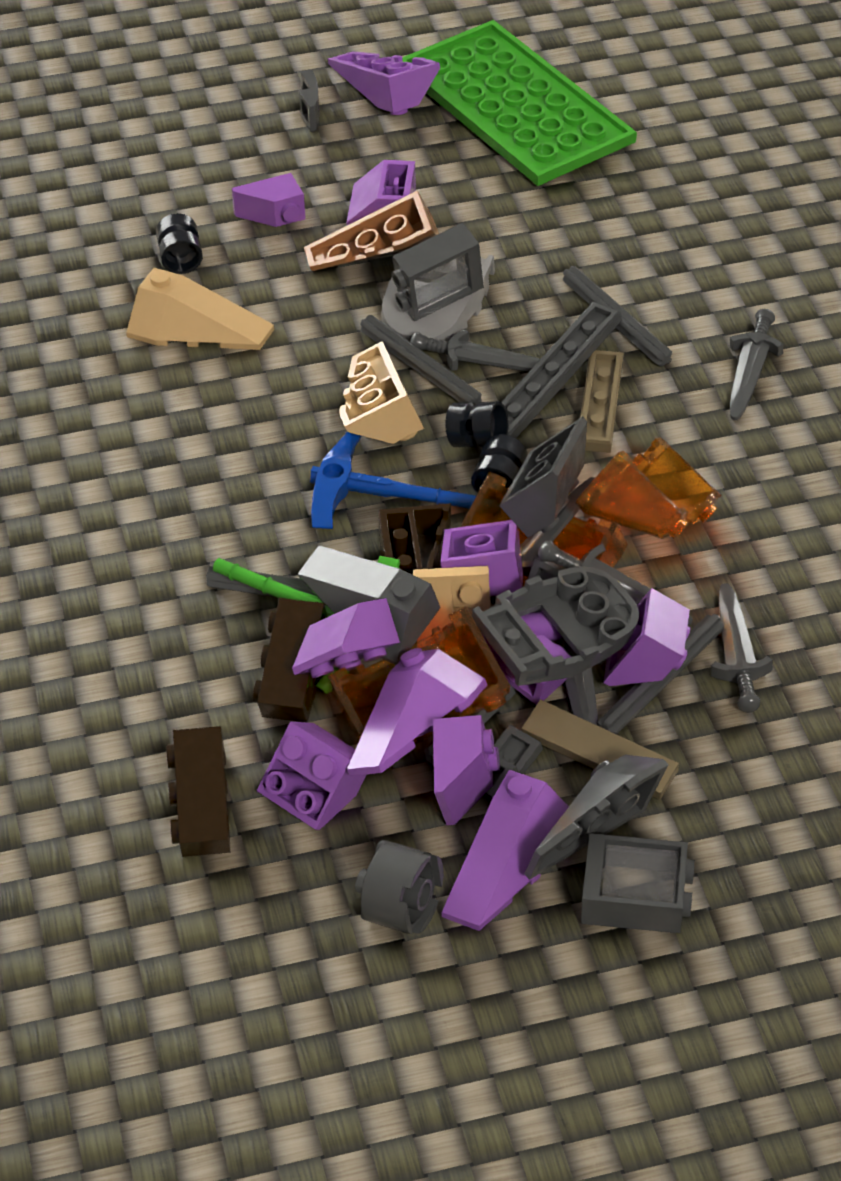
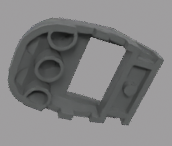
M572 567L559 570L558 576L542 580L538 575L525 580V586L511 593L508 589L497 595L495 605L485 611H482L479 606L473 608L471 627L474 630L478 629L515 676L516 685L522 686L571 678L610 657L625 646L631 638L639 619V610L634 599L619 581L609 573L593 567ZM540 609L577 656L564 659L562 656L552 657L521 616Z

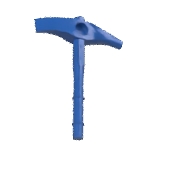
M349 432L327 453L320 467L312 466L310 482L315 484L311 509L312 528L333 529L332 519L338 503L347 496L348 491L384 497L409 498L436 504L451 503V506L473 509L475 512L479 510L496 513L498 508V499L481 497L479 494L475 496L441 490V488L434 489L393 481L389 478L352 472L351 462L354 450L362 436Z

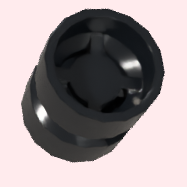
M180 213L164 217L156 228L163 266L168 271L176 274H186L194 271L203 259L195 221L188 215Z
M498 401L479 402L477 405L473 402L452 403L447 410L445 429L449 443L453 447H475L477 444L483 447L487 439L493 435H508L509 420L505 405Z
M493 435L488 438L479 456V462L476 464L471 476V484L474 490L481 497L498 499V502L502 501L528 456L525 446L519 440L508 435Z

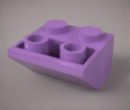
M383 160L355 182L346 224L349 225L415 192V161Z
M387 598L357 603L309 625L292 667L294 675L310 672L312 678L334 672L333 667H339L340 672H346L361 667V659L363 658L365 662L386 656V648L400 643Z
M290 721L257 792L315 830H320L357 795L366 775L350 776L347 771L355 752L353 747L315 723Z

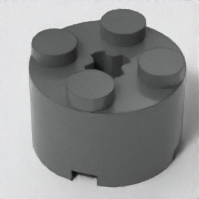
M381 840L376 847L374 857L368 869L363 868L356 879L355 890L361 893V918L403 933L419 934L423 932L430 923L439 900L432 899L435 885L439 887L443 885L444 870L441 858L429 852Z

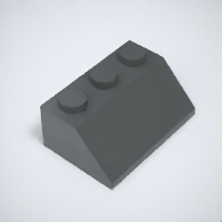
M583 416L530 451L500 504L503 511L527 538L540 530L542 533H546L559 522V512L568 504L569 493L579 484L577 478L584 467L587 421Z

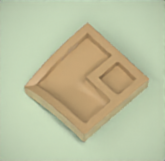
M488 566L413 570L414 576L431 583L441 607L418 638L417 648H421L423 651L440 644L466 639L465 622L472 619V609L477 606L482 611L491 608Z

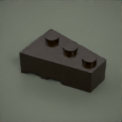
M451 503L378 510L381 556L399 559V569L412 575L413 570L441 568L440 560L444 529H451Z
M279 598L277 611H271L268 622V632L271 633L270 644L264 645L261 654V667L264 668L262 680L256 681L253 693V701L258 704L262 717L308 722L317 691L315 687L317 684L315 683L316 678H312L310 672L294 675L292 667L309 625L328 617L324 603Z
M221 726L173 730L174 744L166 745L168 769L175 768L176 781L168 783L170 806H177L178 819L170 821L172 844L179 843L182 857L231 853L227 806L228 790L225 775L226 754Z

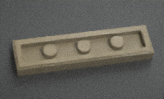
M595 350L589 357L580 418L583 416L587 421L585 451L611 453L623 368V352Z
M541 699L521 728L522 732L540 741L543 746L592 769H595L606 760L611 763L623 755L664 759L669 765L652 796L661 800L679 770L678 762Z

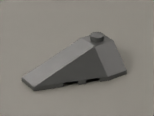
M320 545L298 572L299 578L334 614L357 603L387 598L400 643L386 648L387 655L382 657V659L394 665L400 662L402 654L411 650L441 608L431 583L399 568Z
M623 755L611 763L606 760L599 764L591 773V779L535 850L524 873L526 877L530 880L586 847L589 841V833L606 835L645 812L669 764L664 759Z

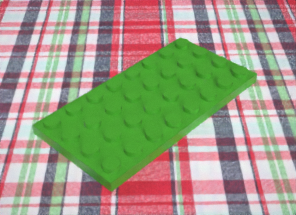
M495 20L402 57L403 62L412 63V59L415 57L439 62L440 70L426 93L537 186L636 142L637 132Z

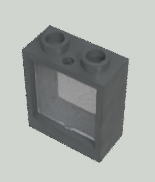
M463 222L392 256L395 271L391 272L398 291L395 294V300L401 311H407L414 321L484 288L480 246Z
M589 833L581 924L681 934L682 917L690 918L692 893L684 892L685 884H693L695 860L687 859L688 842ZM602 879H603V888H602V896H601V887H602Z

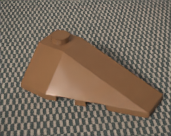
M417 190L305 246L304 250L310 269L316 271L399 253L439 233L433 216Z

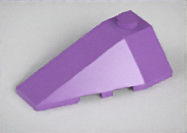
M349 52L328 58V64L377 108L389 111L391 115H402L408 112V108L418 106L440 70L439 62L420 57L413 58L412 63L403 62L402 56L398 55L380 58L379 54Z
M415 648L402 654L400 662L387 676L347 768L349 775L355 776L384 772L416 747L415 738L429 731L433 732V719L442 718L453 709H455V712L461 713L469 707L486 688L487 682L485 678L440 649L422 651L421 648Z
M512 770L507 772L492 798L442 910L443 918L480 931L512 903L513 896L528 883L532 885L541 877L540 873L529 880L524 873L537 847L569 807L546 782Z

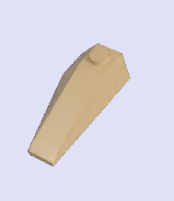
M153 268L138 287L126 333L128 338L157 346H168L169 341L187 342V347H198L199 342L217 343L220 348L260 350L274 331V324L183 275Z
M383 341L352 356L348 373L350 386L344 389L343 396L346 402L345 405L340 406L339 410L347 432L394 444L400 440H409L418 431L424 429Z

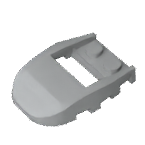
M489 255L486 259L481 258L484 288L417 321H414L407 311L403 312L399 308L395 300V294L398 293L393 278H391L382 302L381 322L408 341H410L414 333L420 332L428 338L448 342L453 335L468 327L467 321L472 315L478 316L480 313L484 296H487L489 290V274L494 275L495 273L494 256ZM455 259L422 276L433 278L454 268ZM415 278L414 285L417 286L426 280Z

